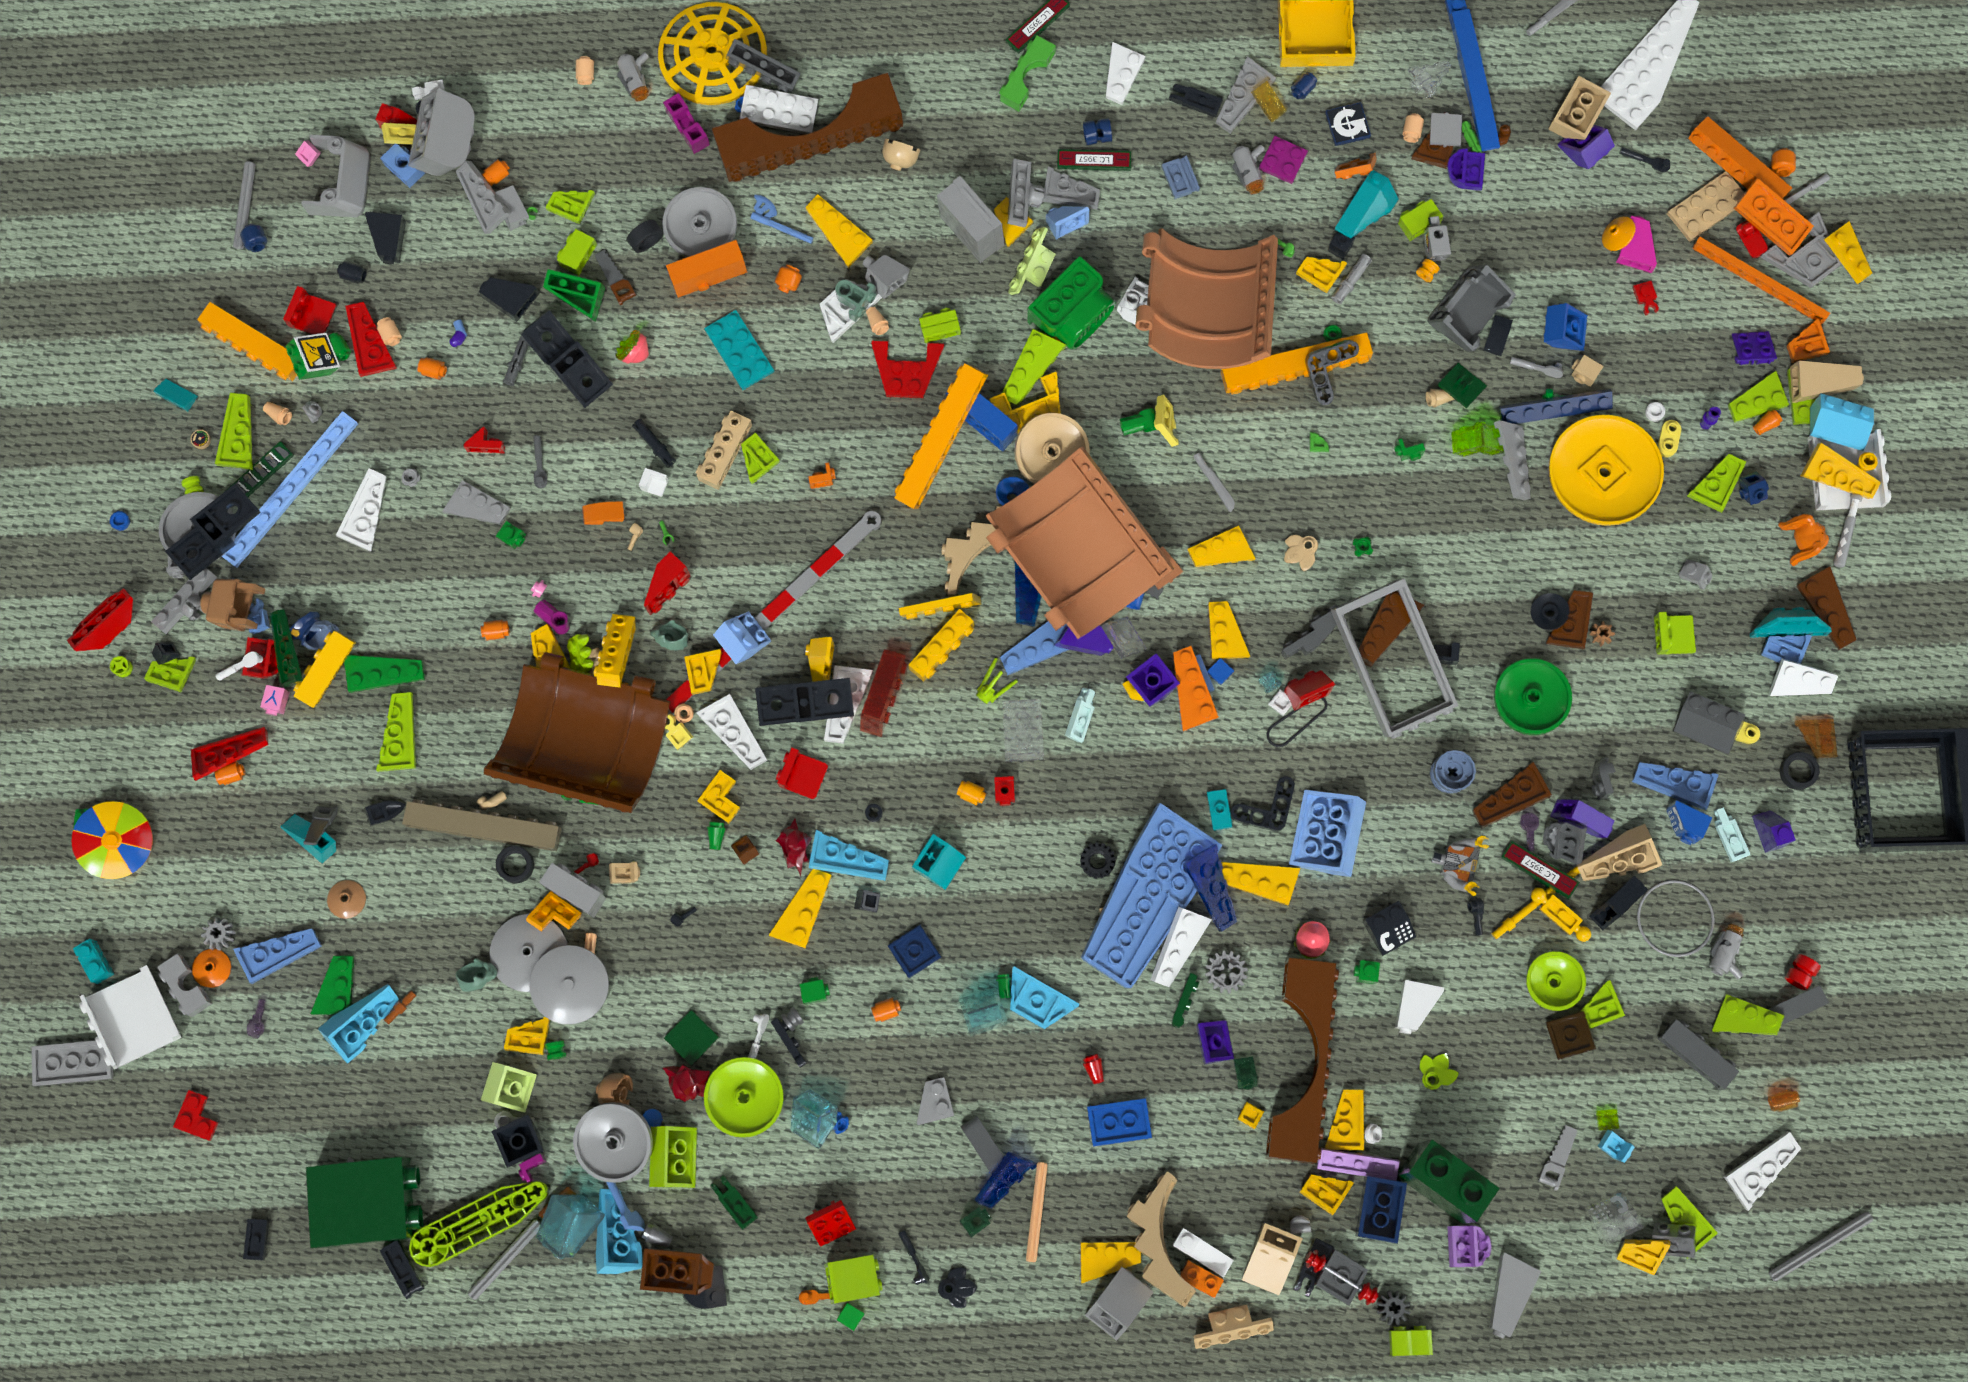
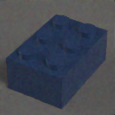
M1371 1176L1364 1177L1356 1237L1398 1244L1407 1183Z

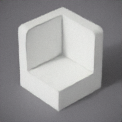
M645 468L639 487L642 491L662 497L668 483L667 475Z

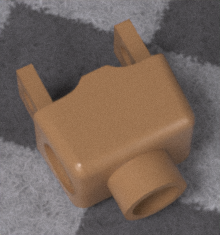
M216 579L213 582L212 591L205 592L202 595L201 609L206 614L208 622L221 628L242 632L246 628L257 629L258 624L247 619L253 594H265V588L256 584L245 583L239 579Z

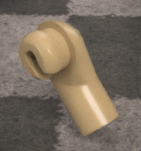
M501 791L488 800L485 796H482L477 800V804L480 805V809L486 810L499 805L507 797Z

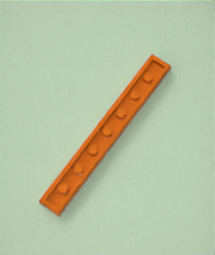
M1699 237L1694 244L1693 250L1814 321L1819 319L1820 323L1823 324L1830 315V312L1704 238Z

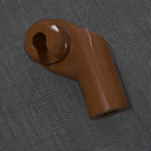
M1508 125L1500 127L1498 134L1500 146L1507 144L1510 138L1511 130Z

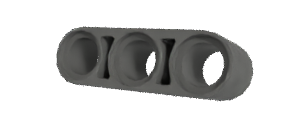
M977 1116L960 1126L991 1175L1008 1165V1162Z

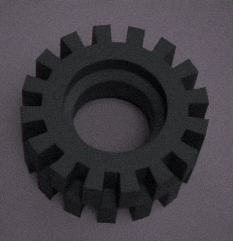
M1096 842L1095 844H1089L1087 848L1085 847L1080 858L1083 872L1094 879H1102L1110 875L1115 866L1114 852L1104 843L1098 844ZM1092 855H1103L1105 858L1104 866L1101 868L1093 867L1090 863Z

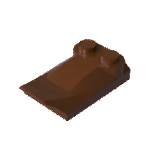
M644 1249L640 1290L698 1295L712 1287L714 1263L706 1259L703 1254Z

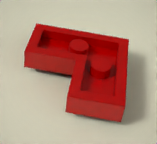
M188 1090L173 1128L211 1141L219 1122L201 1116L208 1097Z

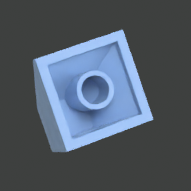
M1062 206L1058 209L1053 208L1049 210L1046 214V222L1055 239L1089 224V208Z

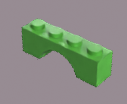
M1036 36L1034 41L1031 40L1028 43L1026 54L1020 56L1017 63L1018 67L1016 70L1013 69L1011 71L1008 83L1004 84L999 92L1000 102L1019 112L1029 97V90L1023 82L1024 76L1033 68H1047L1056 53V45L1039 36Z

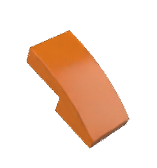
M623 501L594 503L582 507L584 524L603 525L604 521L623 522L624 520Z

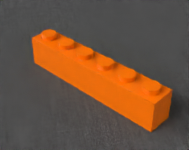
M1706 117L1688 137L1693 144L1746 189L1758 178L1782 199L1792 190L1790 185L1709 117Z

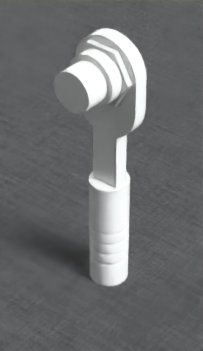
M250 652L243 657L241 662L217 673L216 678L220 681L243 667H253L257 663H261L263 657L257 652Z
M755 1014L753 1021L758 1023V1033L755 1042L752 1043L748 1058L756 1059L762 1034L765 1032L769 1021L768 1014Z

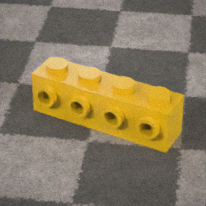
M959 609L910 662L909 670L923 682L927 678L930 679L936 672L937 666L944 664L949 658L948 654L952 650L955 651L961 645V640L973 632L974 621Z
M612 614L611 621H607V635L603 636L602 639L603 650H599V664L595 665L594 668L597 685L621 687L636 631L634 616Z
M337 630L327 634L324 639L325 646L323 649L319 648L313 657L316 659L312 666L308 665L303 673L306 675L304 680L296 684L293 689L295 691L294 697L312 708L317 706L356 644L355 641Z

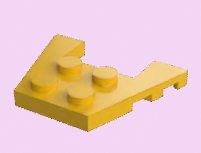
M1056 372L1040 378L1047 394L1046 397L1012 410L1005 392L989 398V402L1017 424V433L1019 434L1022 427L1036 416L1046 413L1061 414Z

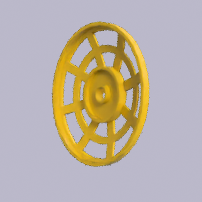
M722 2L696 4L677 14L664 29L658 47L660 70L668 85L676 93H679L681 97L703 105H720L732 102L744 95L746 85L755 86L761 78L755 74L743 87L738 89L733 79L744 68L738 66L730 74L726 67L729 65L726 55L734 39L742 38L743 43L750 46L747 36L757 32L761 44V53L767 55L764 34L755 19L739 7ZM722 7L719 15L710 14L696 17L693 13L694 10L699 8ZM729 9L742 14L753 26L743 29L736 21L726 17ZM686 15L690 22L680 30L677 37H666L673 24ZM717 20L714 28L704 29L700 24L701 21ZM724 22L732 25L737 32L728 35L722 31ZM694 26L697 34L692 40L683 39L682 37L686 31ZM664 44L674 45L676 65L669 71H667L663 59ZM679 46L690 47V56L681 61ZM709 47L717 48L714 53H708L707 49ZM694 63L700 68L699 78L687 71L686 67ZM720 71L723 75V78L706 79L708 72ZM681 72L687 79L696 83L695 94L682 89L673 81L672 77ZM727 83L732 91L728 95L719 97L702 96L704 86H718Z

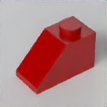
M384 103L381 104L375 119L380 128H382L381 126L384 123L417 124V119L399 108Z

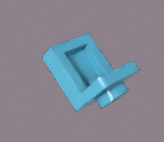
M1611 1130L1606 1131L1598 1144V1147L1605 1153L1623 1163L1631 1156L1635 1147Z

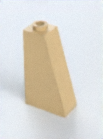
M1809 361L1796 362L1790 366L1792 403L1818 398L1821 393L1834 395L1858 388L1863 384L1864 380L1862 366Z

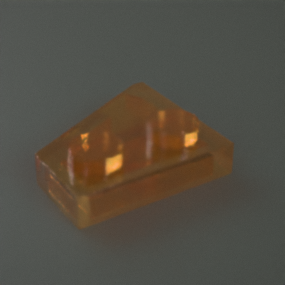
M1834 719L1795 721V726L1803 734L1804 740L1811 747V751L1816 759L1838 757Z

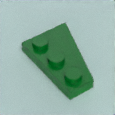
M333 956L310 1013L311 1015H336L351 1006L354 970L353 956Z

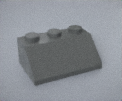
M1690 691L1674 732L1729 755L1745 722V714Z

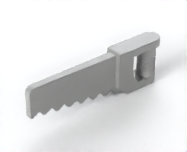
M1565 1125V1130H1562L1563 1135L1559 1136L1560 1140H1557V1145L1554 1146L1555 1150L1552 1151V1156H1549L1550 1161L1543 1165L1538 1179L1539 1182L1554 1187L1553 1190L1556 1191L1560 1186L1565 1172V1165L1577 1134L1576 1129ZM1552 1171L1557 1173V1180L1545 1176L1546 1172Z

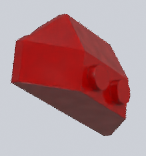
M123 588L119 592L107 597L77 625L72 636L67 639L70 646L75 651L103 649L106 645L110 644L131 623L133 607L131 595Z

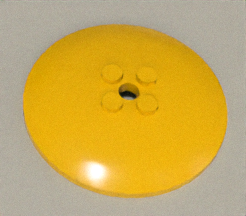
M1595 415L1575 422L1558 438L1550 455L1549 477L1555 495L1573 515L1597 525H1619L1636 519L1651 507L1662 487L1664 465L1656 443L1642 427L1619 416ZM1601 468L1607 469L1609 476L1603 477L1599 470Z

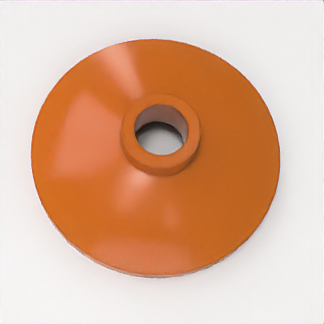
M207 949L201 952L195 958L192 965L194 979L197 983L207 988L222 985L228 979L231 972L230 959L224 952L217 949ZM209 964L213 966L211 971L207 970Z

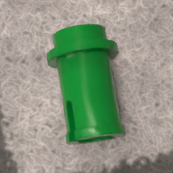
M1009 974L997 975L999 999L1011 998L1009 981L1011 978H1009Z

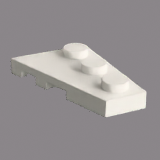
M1112 42L1106 90L1107 99L1123 105L1146 56Z
M1782 658L1769 695L1831 694L1838 675Z

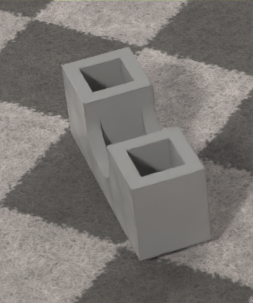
M176 954L158 966L160 971L158 973L159 977L164 983L167 982L170 989L168 991L174 999L177 998L180 1003L178 1007L184 1015L187 1014L194 1017L213 1004L202 987L196 986L189 991L184 989V978L192 970L183 955Z

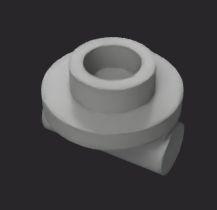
M309 401L302 407L312 423L318 421V418L322 415L321 407L315 402Z
M1302 1215L1294 1217L1290 1221L1291 1234L1311 1232L1310 1220Z

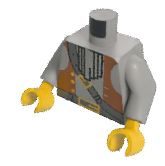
M1479 836L1478 838H1465L1452 842L1446 848L1445 854L1434 851L1431 863L1442 865L1440 874L1443 875L1444 880L1453 889L1463 892L1468 891L1472 896H1476V893L1471 890L1473 887L1479 888L1473 882L1480 848L1477 847L1487 849L1489 846L1482 845V842L1485 839L1489 840L1488 837Z

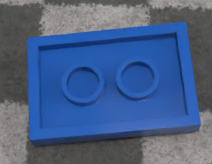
M1146 1098L1087 1107L1093 1147L1152 1138Z

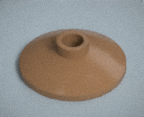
M343 880L336 883L330 889L327 896V904L330 911L335 916L343 919L357 916L363 910L366 903L364 889L357 882L351 880ZM344 895L348 896V900L346 902L342 901V897Z

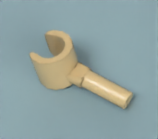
M636 523L629 530L634 534L628 546V550L631 551L637 538L643 533L642 527Z

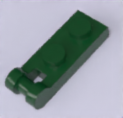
M1190 973L1171 1023L1175 1028H1180L1184 1024V1018L1182 1017L1184 1010L1189 1011L1192 1003L1189 997L1191 992H1196L1199 981H1196L1198 976Z

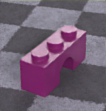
M679 93L663 102L666 113L694 154L710 145L706 133L700 124L695 122L688 106Z

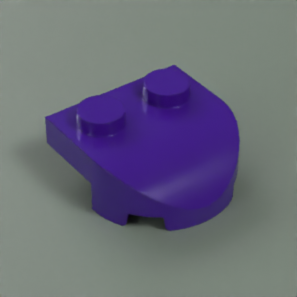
M1460 149L1453 154L1447 164L1448 176L1451 182L1460 189L1481 191L1483 188L1485 153L1468 152V149Z

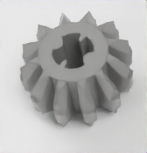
M215 917L214 922L211 920L207 921L209 927H202L206 931V933L201 934V937L206 938L203 943L209 945V948L212 950L217 948V950L221 951L223 946L229 947L228 940L234 942L230 935L236 934V931L231 930L233 924L228 923V920L225 918L220 920V918ZM218 930L222 932L221 935H218L219 938L215 936Z

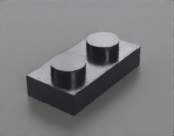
M247 1219L243 1259L265 1261L269 1220Z

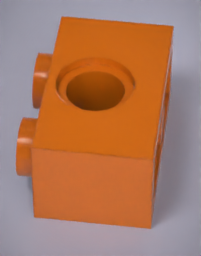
M1189 1260L1186 1261L1180 1273V1276L1188 1284L1212 1298L1216 1297L1224 1281Z

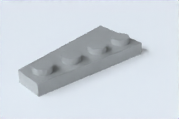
M1501 420L1496 421L1494 426L1495 429L1499 428L1501 436L1498 438L1499 445H1503L1505 452L1503 461L1510 471L1507 473L1512 496L1520 500L1531 499L1523 426Z

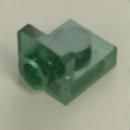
M1253 1056L1233 1059L1238 1089L1249 1090L1257 1087V1073Z

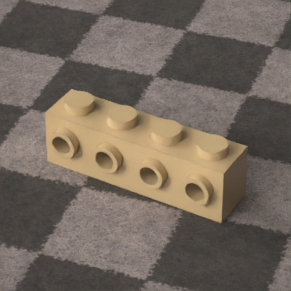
M730 411L729 415H725L723 418V426L720 432H716L712 447L707 449L704 463L700 464L696 470L697 478L700 482L717 490L720 489L741 448V444L745 441L752 427L750 419L733 411Z

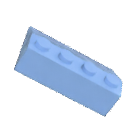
M1304 790L1289 865L1351 877L1366 801L1353 795Z

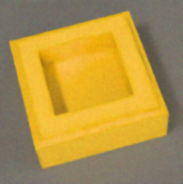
M1246 1102L1237 1120L1255 1129L1264 1111Z

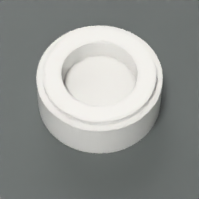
M1652 402L1647 406L1645 415L1650 421H1660L1665 415V408L1659 402Z

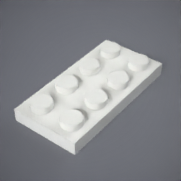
M746 85L740 119L747 117L755 125L800 134H810L813 131L818 99Z

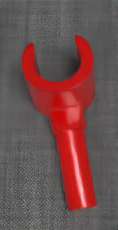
M597 854L587 855L588 862L574 872L579 874L588 867L598 865L599 859Z

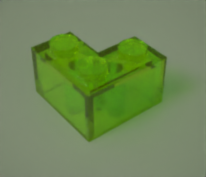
M1476 422L1473 426L1459 427V430L1451 432L1453 454L1466 457L1477 453L1489 456L1504 453L1503 445H1499L1498 438L1501 437L1499 428L1495 429L1494 425Z

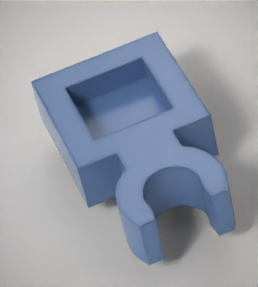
M258 598L256 599L255 607L251 603L249 609L251 614L247 617V619L258 624L257 629H249V632L252 634H257L270 628L267 611L263 609L264 603Z

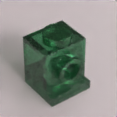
M978 1207L960 1220V1222L972 1238L991 1224L989 1219L992 1217L985 1208L981 1210ZM979 1217L981 1223L975 1225L973 1223L974 1218Z

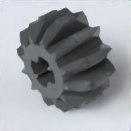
M1387 1291L1388 1299L1386 1296L1381 1295L1380 1298L1384 1302L1376 1303V1305L1382 1306V1309L1376 1311L1377 1314L1384 1313L1380 1319L1384 1321L1388 1318V1325L1393 1323V1319L1396 1325H1400L1399 1317L1401 1320L1406 1321L1407 1318L1403 1314L1411 1313V1311L1405 1310V1307L1411 1305L1410 1302L1403 1303L1406 1295H1402L1399 1298V1291H1395L1394 1297L1391 1291ZM1392 1302L1394 1305H1398L1396 1313L1389 1311V1306H1392L1390 1305Z

